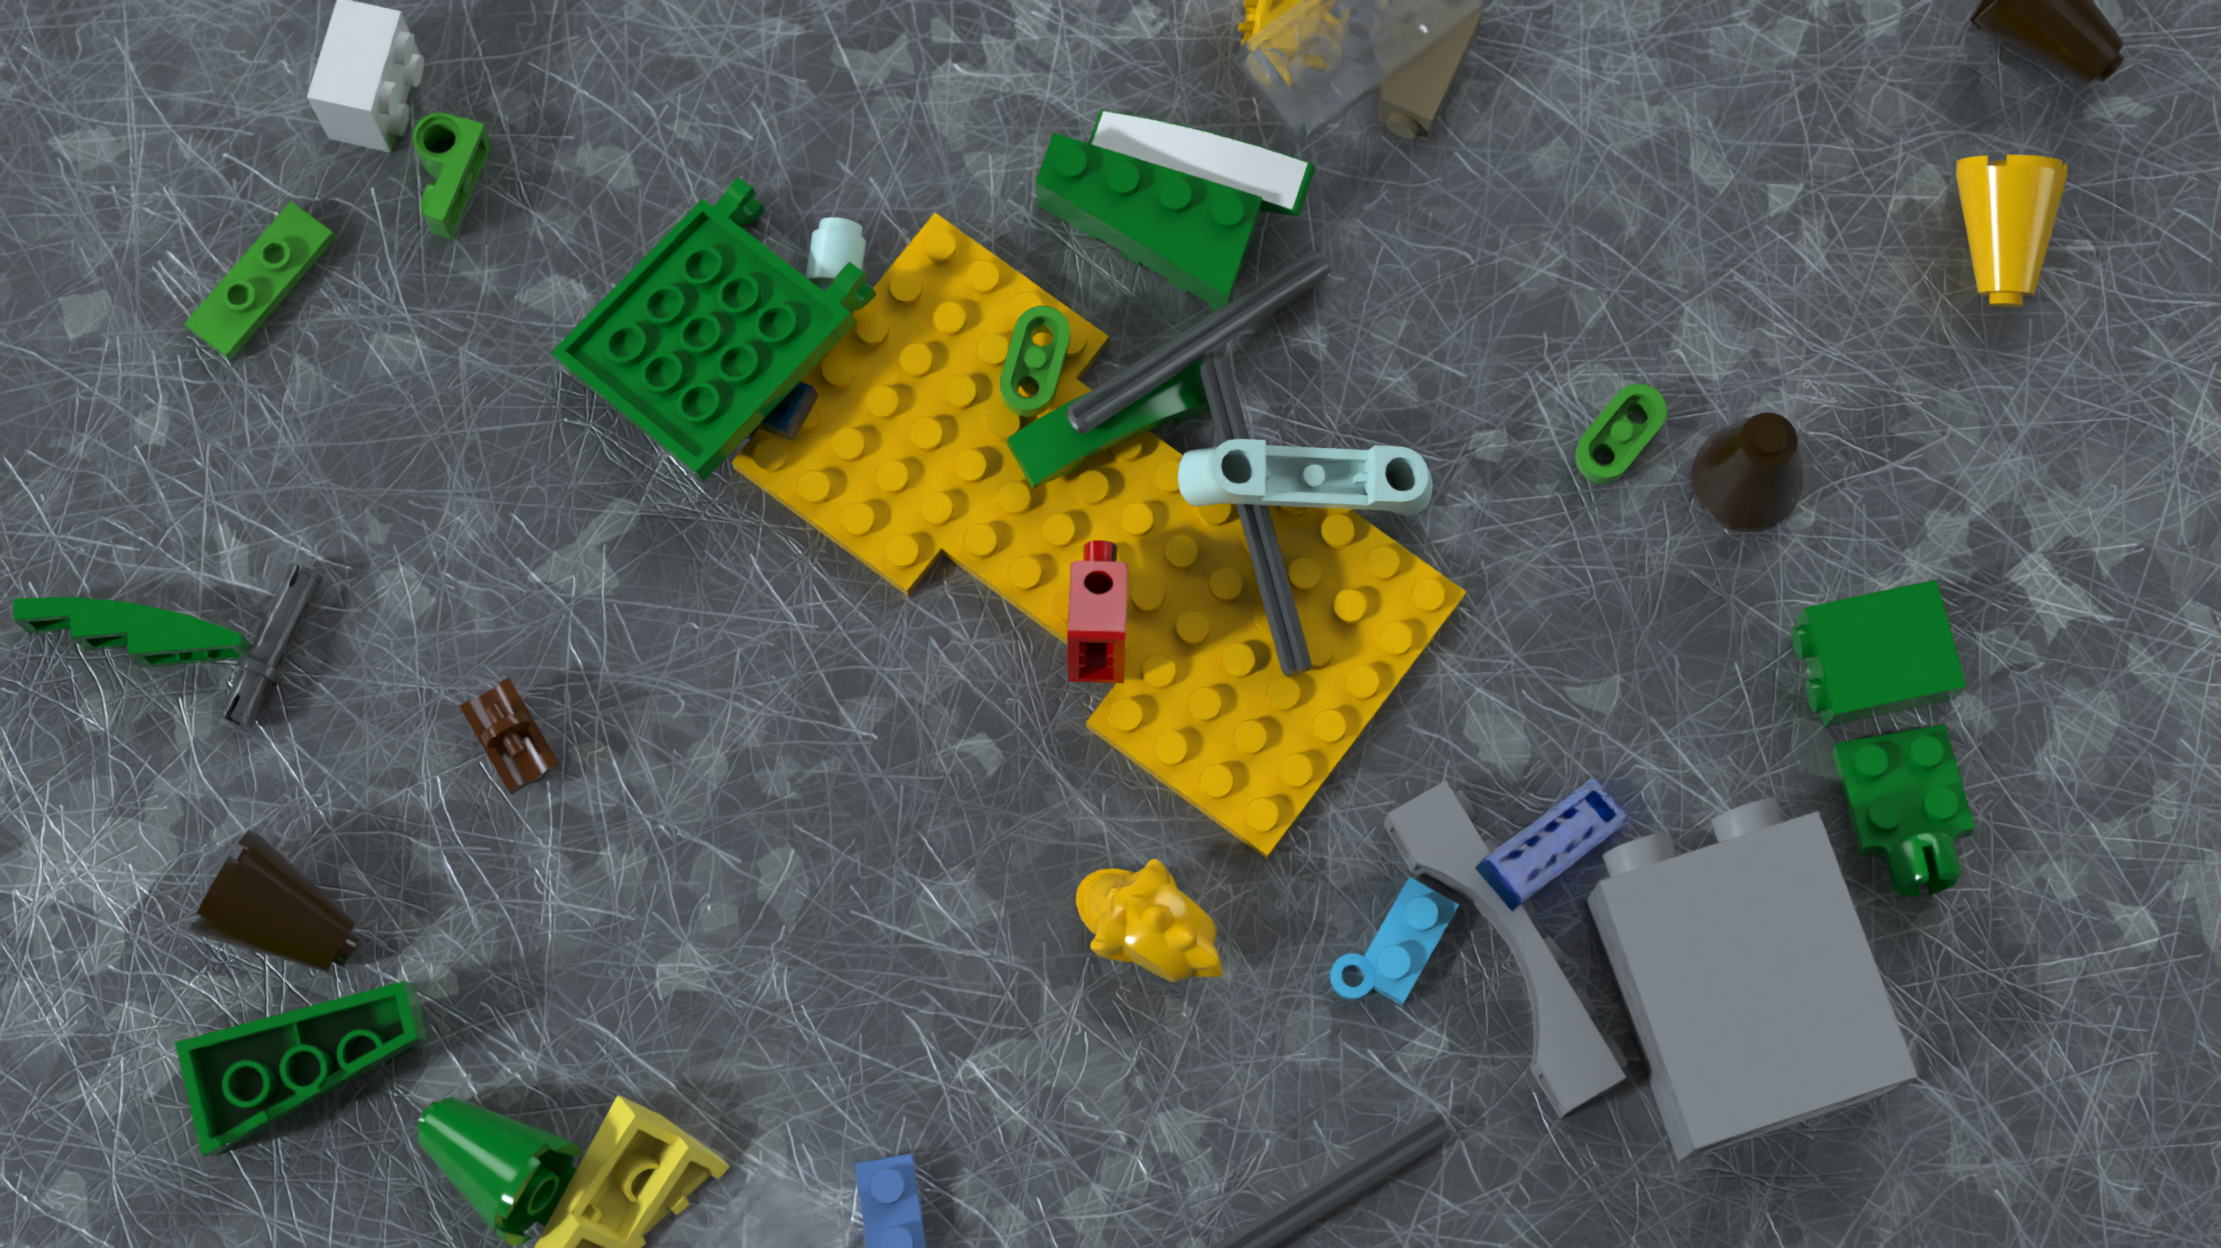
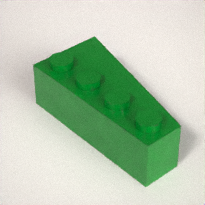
M1054 132L1036 179L1037 205L1093 239L1098 240L1100 238L1121 251L1123 257L1138 266L1141 264L1167 278L1170 285L1185 294L1190 292L1209 303L1210 308L1214 311H1217L1233 300L1260 221L1262 197Z
M401 981L175 1042L201 1155L215 1156L427 1040L428 1036L415 983Z

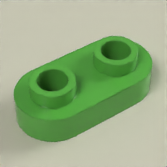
M1049 306L1030 308L1016 322L1000 378V391L1006 407L1017 415L1025 417L1039 415L1045 412L1055 399L1070 346L1069 323L1065 316L1055 308ZM1041 332L1048 333L1053 338L1052 342L1046 346L1036 345L1032 339ZM1032 383L1039 390L1032 397H1024L1019 394L1018 389L1023 384Z
M1645 384L1628 385L1615 395L1582 435L1577 445L1575 462L1578 470L1585 478L1595 483L1608 484L1619 480L1657 436L1665 422L1667 406L1662 395L1653 387ZM1639 410L1644 414L1646 421L1641 424L1632 423L1627 417V412ZM1598 450H1604L1611 455L1612 462L1607 465L1599 464L1595 461L1593 453Z

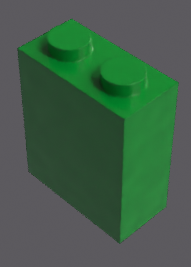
M1937 580L1808 606L1804 608L1795 621L1796 626L1792 627L1791 634L1795 653L1798 659H1806L1811 677L1810 680L1806 681L1808 702L1813 713L1820 712L1824 727L1954 700L1967 687Z

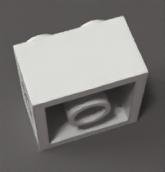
M352 0L336 1L307 95V99L329 139L391 153L396 135L402 136L405 133L409 119V106L406 104L411 86L417 87L421 81L424 57L418 51L414 42V35L410 33L402 12Z

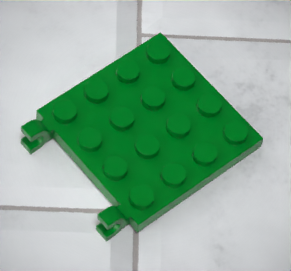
M739 177L730 184L723 197L714 206L702 198L550 352L562 367L703 482L857 323L849 310L863 308L877 295L874 289L865 283L868 279L866 274L850 261L839 272L834 282L823 291L738 226L739 224L747 225L752 223L765 211L763 204L753 198L756 194L754 189Z

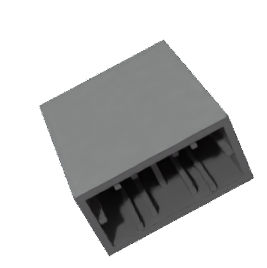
M1767 798L1736 807L1713 818L1710 822L1718 841L1716 844L1676 856L1668 833L1662 832L1632 840L1603 854L1610 878L1597 883L1586 899L1585 904L1678 1162L1895 1092L1918 1077L1819 811L1784 822L1776 798Z

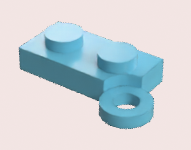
M1409 876L1365 955L1362 956L1356 953L1345 954L1335 961L1330 972V984L1333 990L1342 998L1358 1000L1365 997L1373 989L1402 1006L1458 909L1459 904ZM1351 966L1359 968L1363 973V982L1357 987L1347 986L1342 980V972L1345 968Z

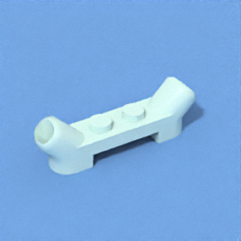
M1233 439L1227 440L1218 447L1188 451L1183 455L1178 470L1180 493L1190 505L1195 507L1227 503L1386 510L1404 516L1418 514L1427 507L1431 500L1433 488L1430 471L1427 469V464L1421 455L1412 449L1399 446L1374 445L1369 450L1273 446L1266 445V440Z

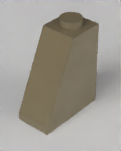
M1376 0L1378 121L1385 123L1392 133L1407 139H1413L1416 136L1428 141L1477 36L1483 10L1459 0Z

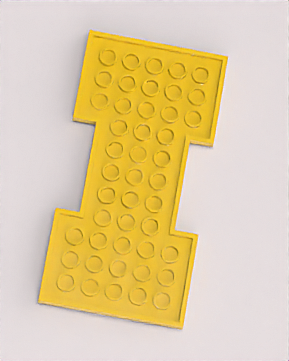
M934 212L874 286L873 289L877 295L866 306L852 313L857 323L779 403L732 461L734 469L905 595L909 596L943 554L1066 645L1071 562L1076 560L1083 561L1084 545L1087 542L1105 540L1116 544L1117 562L1128 564L1124 684L1116 683L1086 721V727L1267 860L1465 598L1466 591L1351 509L1268 505L1312 663L1311 669L1302 674L1285 676L1279 664L1236 504L1227 503L1200 507L1190 505L1183 498L1179 489L1178 470L1183 455L1152 432L1146 431L1084 459L1079 469L1034 489L1031 488L1006 443L1008 437L1058 407L1092 391V389L1080 382V379L1107 347L1109 336ZM1049 306L1060 311L1067 319L1070 327V346L1052 405L1039 415L1031 417L1020 416L1010 411L1002 400L1000 391L1001 374L1019 317L1030 308ZM1041 332L1036 334L1032 340L1036 345L1046 346L1052 342L1053 338L1050 334ZM1026 383L1020 386L1018 392L1024 397H1032L1037 394L1039 389L1032 383Z

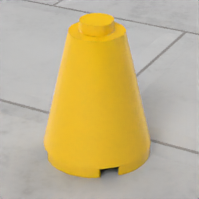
M1988 155L1967 157L1956 161V179L1979 295L1989 297L1990 306L2021 307L2023 306L2024 297L2035 295L2068 177V164L2062 165V160L2034 155H2006V160L1992 161L1989 166Z

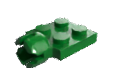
M1946 725L1835 743L1832 755L1859 854L1881 855L1887 861L1894 890L1903 897H1921L1918 885L1925 882L1930 895L1956 885L1957 878L1961 875V867L1954 843L1959 838L1971 836L1975 827Z

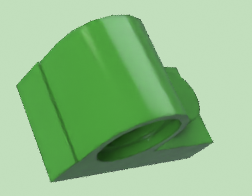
M436 112L428 114L419 120L414 128L412 139L424 168L431 176L437 179L436 182L430 181L426 186L421 200V211L432 234L452 240L493 144L484 124L448 113ZM446 139L455 141L452 148L445 153L431 152L434 145L439 141Z

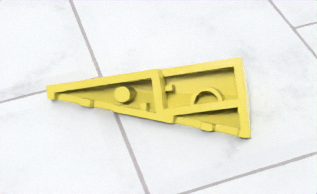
M617 1095L534 1248H642L646 1244L645 1234L670 1212L679 1215L690 1205L687 1197L710 1176L719 1179L727 1171L729 1165L724 1159L662 1115Z

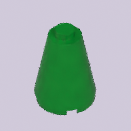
M447 1097L442 1101L432 1102L422 1112L417 1123L419 1145L494 1233L512 1246L521 1245L530 1240L531 1237L524 1232L536 1222L546 1227L577 1170L572 1165L573 1156L582 1158L581 1149L564 1137L455 1097Z

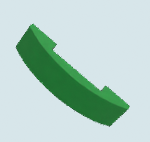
M1200 359L1086 434L1077 433L1068 422L1065 414L1070 404L1084 396L1082 395L1049 412L1008 437L1006 443L1031 488L1034 489L1079 469L1084 459L1173 420L1177 425L1210 410L1199 370L1200 365L1204 363L1203 360Z

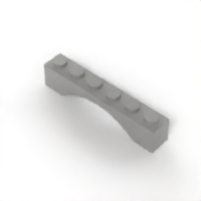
M1445 780L1387 813L1383 826L1413 874L1439 883L1467 900L1491 922L1509 946L1524 977L1532 1007L1534 1045L1530 1070L1557 1115L1562 1119L1620 1085L1627 1078L1621 1069L1627 1066L1626 1059L1620 1047L1610 1035L1605 1038L1601 1036L1591 1019L1597 1015L1596 1010L1581 986L1572 988L1561 970L1566 966L1565 958L1555 941L1550 936L1542 939L1532 922V919L1536 917V912L1526 893L1520 887L1514 890L1511 888L1502 873V870L1507 868L1500 850L1490 838L1483 841L1472 823L1477 820V815L1469 799L1461 790L1454 793Z

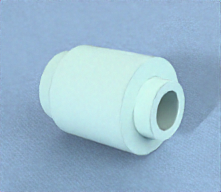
M830 217L820 220L819 229L812 233L805 277L825 291L849 261L862 271L866 240L862 237L863 227L852 220Z

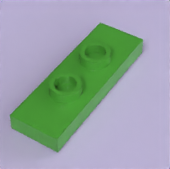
M290 201L184 323L190 332L231 361L335 241L334 233Z

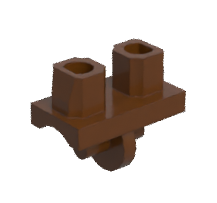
M509 677L499 682L485 694L459 705L511 795L561 766Z

